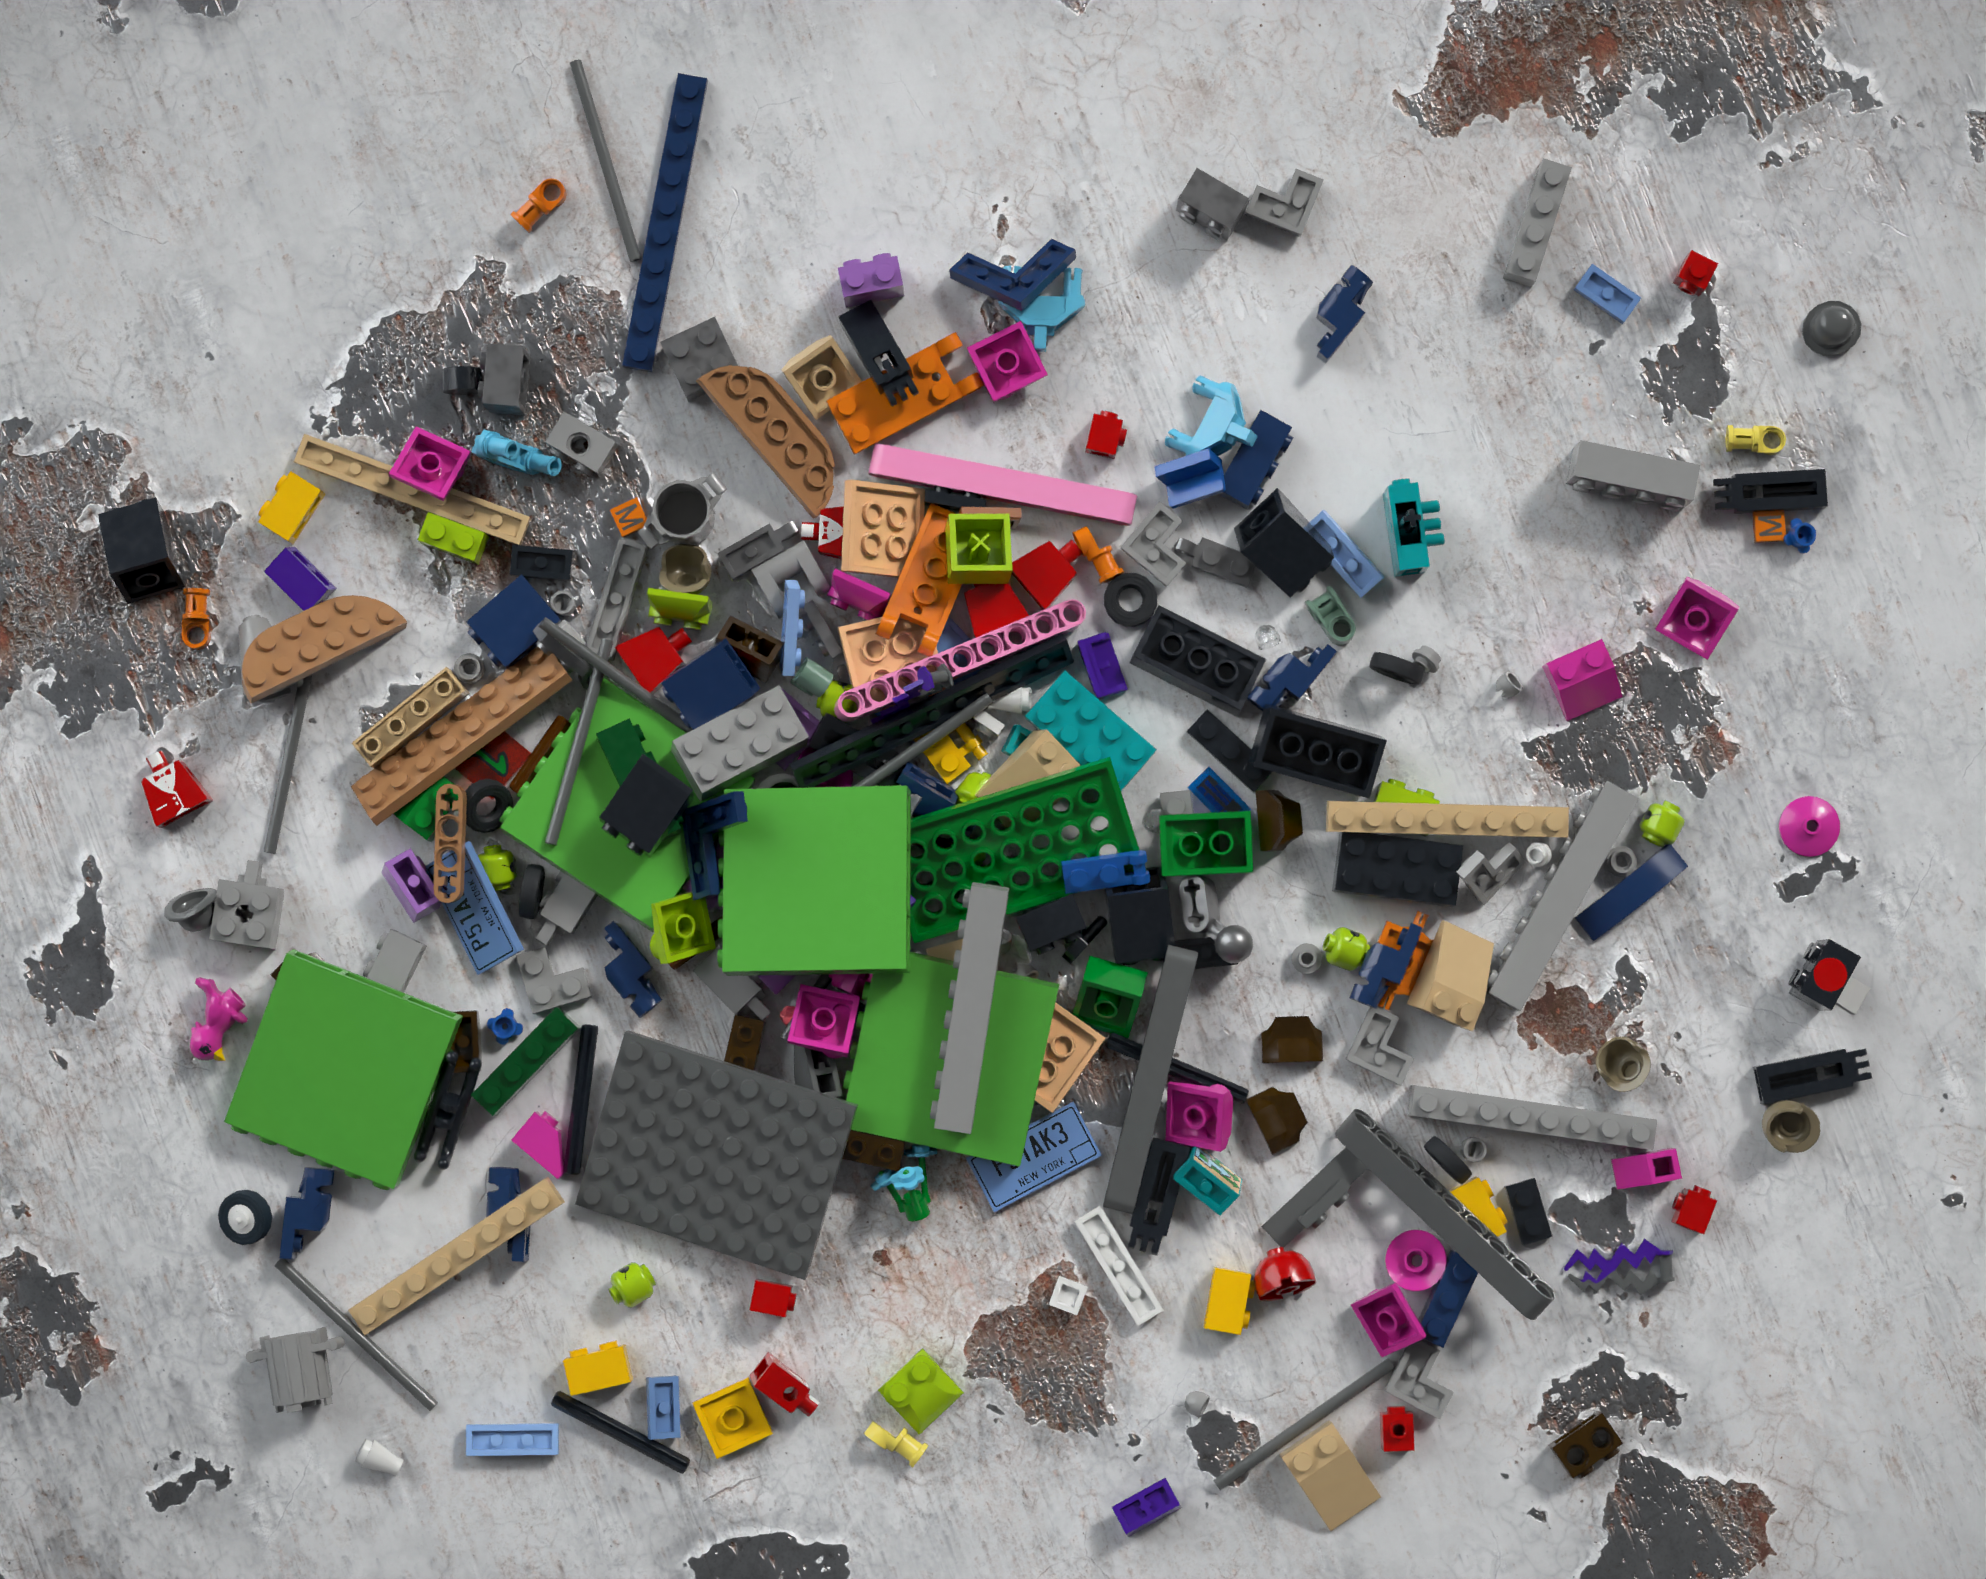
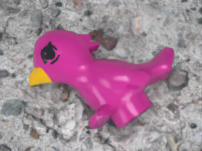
M199 977L196 978L195 984L206 994V1024L202 1026L196 1021V1027L191 1028L190 1050L193 1056L199 1060L209 1061L214 1059L225 1061L222 1050L223 1035L236 1021L241 1024L248 1022V1018L241 1012L246 1005L232 988L223 993L218 990L213 979Z

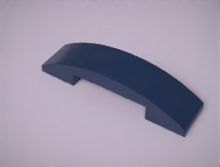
M1665 845L1647 859L1645 863L1574 918L1591 940L1595 941L1684 871L1688 865L1672 845Z

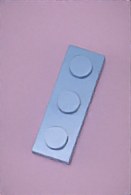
M1322 510L1309 522L1331 546L1334 555L1331 563L1333 568L1360 598L1385 577L1325 510Z
M785 580L781 641L784 642L779 663L782 676H795V666H800L801 649L797 648V637H802L803 620L799 619V608H804L805 591L800 589L797 580Z
M559 1423L466 1425V1456L559 1454Z

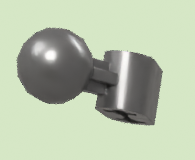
M1198 875L1186 876L1181 881L1179 888L1185 926L1193 932L1206 933L1215 940L1216 952L1224 961L1228 963L1244 961L1251 955L1253 949V939L1250 933L1239 925L1226 927L1220 922L1216 887L1210 878ZM1200 886V890L1195 893V888ZM1205 917L1204 920L1199 922V918Z

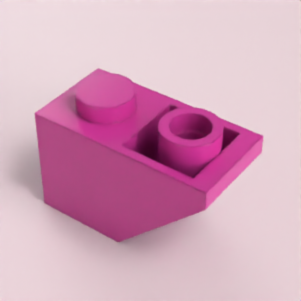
M1666 1148L1611 1159L1617 1189L1682 1179L1676 1148Z

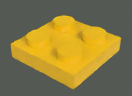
M749 1377L692 1402L716 1459L773 1434Z

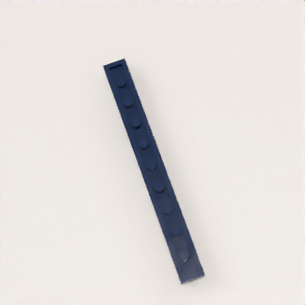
M681 73L677 75L622 366L624 368L653 373L708 85L707 78Z

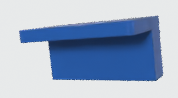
M1209 448L1154 466L1156 477L1166 485L1168 504L1173 509L1223 493L1226 490L1222 459Z

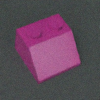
M1602 639L1542 666L1566 721L1623 697L1615 666Z

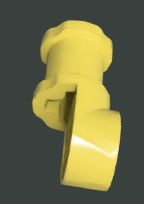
M1727 425L1726 452H1731L1733 449H1751L1752 452L1775 455L1783 449L1786 443L1785 433L1775 426L1734 428L1733 425ZM1775 433L1780 439L1779 446L1775 449L1766 447L1763 442L1765 434Z
M872 1421L864 1432L868 1438L883 1449L898 1452L909 1461V1465L912 1468L929 1446L926 1443L921 1444L907 1433L908 1429L905 1427L897 1437H894Z

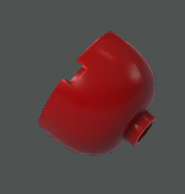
M1284 1247L1267 1251V1258L1260 1261L1254 1273V1285L1260 1301L1283 1299V1294L1293 1292V1295H1296L1316 1284L1315 1273L1310 1262L1301 1253L1285 1251Z

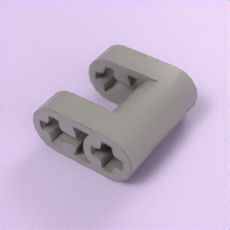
M804 540L751 569L778 619L783 617L784 596L778 585L785 582V580L804 571L818 597L827 593L831 588Z

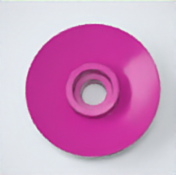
M1805 796L1792 801L1783 810L1779 821V832L1784 844L1792 852L1805 857H1814L1827 852L1836 843L1840 833V821L1835 809L1827 801L1814 796ZM1809 820H1813L1817 825L1814 832L1807 829V822Z
M1408 1230L1392 1240L1386 1252L1385 1263L1389 1276L1397 1285L1410 1291H1422L1438 1283L1446 1268L1447 1258L1443 1245L1434 1235L1423 1230ZM1416 1255H1420L1423 1259V1263L1419 1267H1415L1412 1263V1259Z

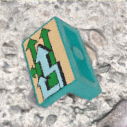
M1193 1146L1190 1158L1174 1173L1173 1177L1176 1182L1220 1216L1240 1196L1242 1178L1204 1148Z

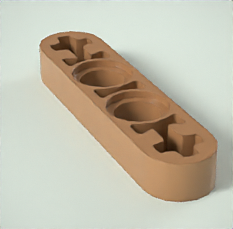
M455 784L443 785L436 795L433 889L436 898L444 903L457 902L464 892L467 797L464 789ZM451 789H453V794L459 797L458 801H453L452 811L459 810V816L452 814L443 815V810L450 811V802L445 801L444 797L450 794ZM450 819H453L458 824V832L453 837H448L443 832L444 823ZM447 850H453L457 855V863L450 868L446 867L442 862V855ZM442 871L449 873L457 872V877L450 876V885L456 887V891L450 893V898H447V893L442 892V886H447L448 876H442Z

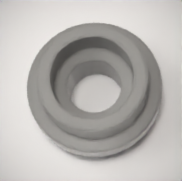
M1421 646L1420 649L1414 650L1412 653L1413 663L1422 667L1424 673L1437 672L1441 657L1435 650L1428 646Z
M467 653L461 655L456 660L454 672L456 677L463 683L473 684L483 677L485 666L479 656ZM469 663L475 666V671L472 674H466L464 670L465 666Z
M1619 846L1608 853L1606 865L1613 875L1624 877L1630 875L1635 870L1637 858L1630 848ZM1618 856H1623L1626 859L1624 867L1617 866L1616 859Z
M1301 944L1292 953V964L1301 973H1313L1321 966L1322 954L1313 944ZM1304 953L1312 955L1313 960L1310 964L1302 962L1301 957Z

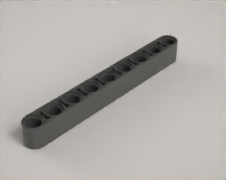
M1172 945L1167 947L1104 1198L1103 1207L1133 1214L1197 961L1198 952Z
M1360 1109L1352 1111L1335 1132L1338 1140L1523 1316L1530 1320H1536L1555 1299V1293L1552 1288L1374 1119Z

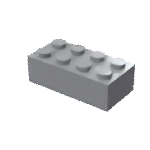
M1580 440L1572 450L1566 484L1573 485L1572 489L1578 492L1590 493L1591 489L1603 491L1602 496L1607 498L1620 499V495L1632 497V502L1636 504L1650 505L1651 501L1661 503L1662 509L1679 511L1680 508H1685L1694 500L1700 465Z
M779 685L674 739L671 751L701 802L806 747L809 736Z

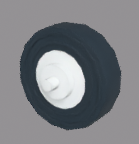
M239 1190L223 1200L219 1207L218 1219L220 1228L226 1237L234 1243L247 1245L254 1244L267 1235L272 1224V1213L267 1201L259 1193L251 1190Z

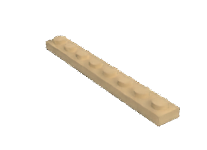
M307 434L303 435L293 461L301 466L420 510L429 511L515 545L522 544L531 520L529 516L453 488L445 500L442 501L389 477V472L393 467L391 465Z
M1327 801L1326 832L1568 838L1569 807Z
M550 1178L543 1179L348 1311L365 1336L565 1203Z

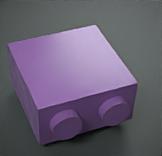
M883 253L873 256L872 261L861 263V259H853L843 262V267H838L846 308L861 305L869 300L877 302L905 296L897 256L891 257L890 253Z

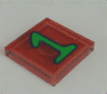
M504 731L455 767V769L472 783L478 780L492 779L506 786L526 762L531 752Z

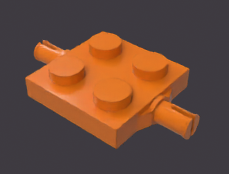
M1417 911L1413 924L1424 928L1429 915L1424 913L1422 916L1423 912ZM1386 921L1377 943L1400 951L1401 946L1397 945V941L1403 927ZM1423 932L1420 935L1401 985L1399 986L1388 981L1387 985L1390 987L1380 1000L1378 1007L1383 1008L1384 1006V1009L1389 1011L1396 994L1410 997L1433 942Z

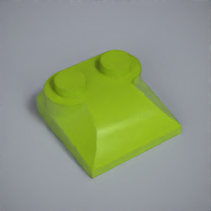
M648 588L647 596L650 604L648 617L654 618L653 624L671 626L672 621L684 623L683 628L691 630H701L702 625H708L712 610V601L709 596Z
M689 892L651 904L654 934L650 940V950L652 955L660 960V964H668L716 948L706 899L693 900V894Z
M923 1348L878 1389L885 1400L919 1435L964 1394Z

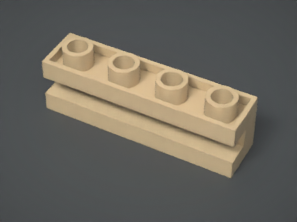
M445 667L353 741L352 744L369 766L376 768L386 758L399 751L410 740L414 739L470 693L452 670Z

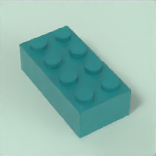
M1066 671L1058 677L1025 715V719L1037 730L1047 729L1081 766L1110 757L1121 792L1157 751L1155 747Z

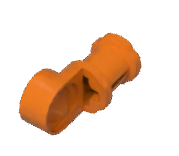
M546 179L529 194V200L517 212L513 211L510 215L530 233L532 226L544 214L548 215L555 207H559L564 203L567 196L566 189L557 179ZM550 185H556L560 188V196L555 201H548L544 196L545 189Z
M1087 526L1072 533L1077 546L1083 552L1082 555L1086 556L1089 562H1093L1100 576L1098 580L1100 584L1109 582L1116 576L1124 573L1123 568L1118 567L1112 556L1111 551L1113 549L1111 545L1099 549Z
M185 588L183 589V594L186 595L185 613L182 614V640L191 649L202 650L208 646L211 640L209 615L206 614L207 596L210 595V590ZM197 627L203 629L205 634L203 641L199 644H192L188 639L189 632Z

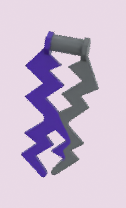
M945 664L937 667L935 672H929L925 666H922L918 669V680L903 687L905 693L892 698L896 705L880 711V716L871 719L872 724L928 699L929 695L942 691L943 687L950 689L954 685L951 671Z
M1643 1239L1635 1254L1621 1243L1610 1260H1606L1595 1248L1589 1259L1576 1249L1564 1266V1270L1568 1271L1580 1260L1590 1271L1595 1264L1602 1270L1597 1279H1594L1586 1270L1582 1280L1572 1274H1568V1278L1583 1292L1590 1284L1597 1293L1607 1279H1612L1624 1291L1632 1283L1640 1295L1661 1282L1675 1281L1672 1271L1673 1250H1660L1646 1239ZM1659 1255L1661 1277L1657 1278L1652 1270H1650L1642 1282L1630 1269L1623 1279L1616 1271L1624 1258L1637 1269L1644 1257L1651 1264L1655 1256Z

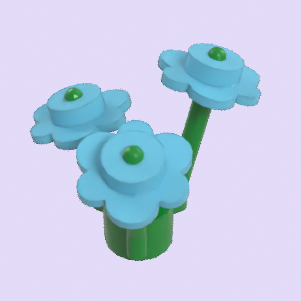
M912 1144V1149L904 1150V1155L907 1157H918L919 1166L904 1167L899 1171L885 1169L874 1177L876 1181L871 1184V1188L874 1191L881 1187H887L897 1204L899 1212H905L907 1220L912 1222L922 1220L930 1214L928 1203L931 1202L928 1193L925 1157L938 1153L937 1148L919 1144ZM918 1183H921V1192L920 1190H915ZM903 1188L905 1190H908V1192L903 1195L904 1200H902L897 1190H901Z

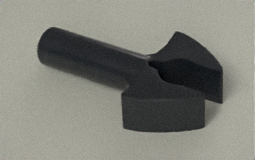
M1098 916L1082 933L1083 936L1078 938L1062 957L1071 964L1108 924L1107 920L1103 916Z

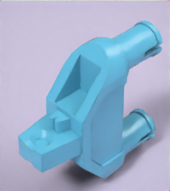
M1011 266L1003 267L1004 269L1011 272ZM1014 266V273H1016L1021 267ZM1066 268L1063 271V295L1037 296L1023 311L998 301L1000 307L1016 322H1022L1028 335H1034V348L1036 352H1046L1047 336H1054V331L1062 327L1085 307V299L1081 295L1082 269L1074 268V280H1071V268Z
M1198 376L1195 380L1202 384L1193 383V393L1213 401L1195 436L1191 437L1173 428L1168 434L1174 436V439L1166 436L1165 445L1186 453V456L1208 448L1219 456L1231 450L1237 441L1252 447L1258 436L1252 430L1244 427L1246 422L1242 404L1234 384L1229 382L1219 384L1204 376Z
M485 429L481 435H476L475 444L471 451L478 458L530 475L541 472L556 476L562 467L561 460L555 456L544 455L538 448L523 445L501 436L500 433Z

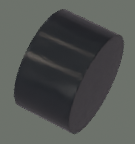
M455 366L442 369L443 393L451 395L478 394L479 381H482L481 368Z

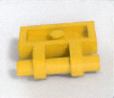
M966 723L955 729L966 743L958 749L947 735L923 752L947 785L971 768V765L965 758L966 755L972 752L979 761L988 754L981 745L983 743L978 735L975 736ZM928 733L923 734L913 740L916 743L918 740L926 736Z

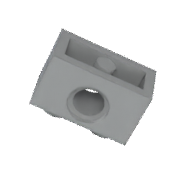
M565 411L545 441L551 447L550 454L562 461H565L566 458L571 459L577 463L574 468L589 477L592 473L600 477L618 447L614 440ZM579 439L588 442L587 450L581 454L574 453L572 450L573 444Z

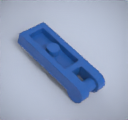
M1137 850L1061 861L1066 894L1149 883L1150 874L1145 868V863L1148 861L1147 852ZM1132 864L1134 871L1125 873L1124 865Z

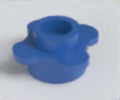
M1799 518L1792 519L1790 522L1791 528L1788 534L1784 536V542L1788 546L1796 547L1801 554L1807 553L1810 550V545L1816 539V530L1811 524L1802 523Z
M508 1008L503 1009L501 1015H498L496 1018H490L487 1021L488 1029L493 1031L497 1036L496 1041L502 1045L507 1044L512 1036L520 1035L523 1032V1025L517 1023L513 1010ZM506 1023L508 1028L503 1029L502 1025Z

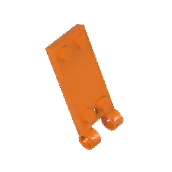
M956 332L906 358L914 378L912 380L919 394L913 396L907 387L904 390L908 399L902 401L898 393H896L894 396L897 400V405L891 407L884 393L880 395L872 379L868 378L826 400L854 455L985 386L978 372L953 384L940 358L963 346ZM933 373H938L940 375L939 381H934L932 379Z
M932 503L927 510L875 633L889 640L899 617L927 628L917 652L928 657L934 653L962 584H948L945 526L948 515L956 513ZM919 608L922 613L917 614L914 612V609Z

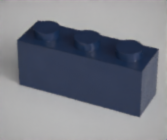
M1260 410L1250 428L1258 437L1252 447L1241 444L1224 474L1226 490L1219 495L1246 510L1250 503L1256 505L1264 492V489L1260 487L1265 477L1271 479L1279 463L1274 461L1279 451L1285 453L1294 438L1289 435L1292 427Z
M1450 1250L1447 1256L1446 1268L1438 1283L1433 1286L1418 1318L1426 1333L1424 1339L1444 1348L1478 1275V1272L1453 1250Z

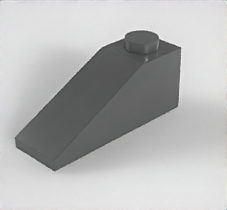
M794 1045L795 1084L836 1098L843 1096L835 1058L827 1057L820 1051Z

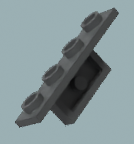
M1345 1147L1261 1227L1280 1247H1285L1304 1228L1308 1229L1312 1226L1316 1229L1328 1217L1325 1212L1332 1205L1336 1208L1342 1205L1350 1197L1347 1193L1351 1188L1350 1185L1368 1168Z

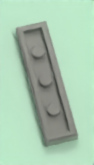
M619 537L586 644L589 649L598 654L601 639L612 641L613 645L608 659L611 661L615 659L617 653L615 647L620 643L649 549L646 544Z

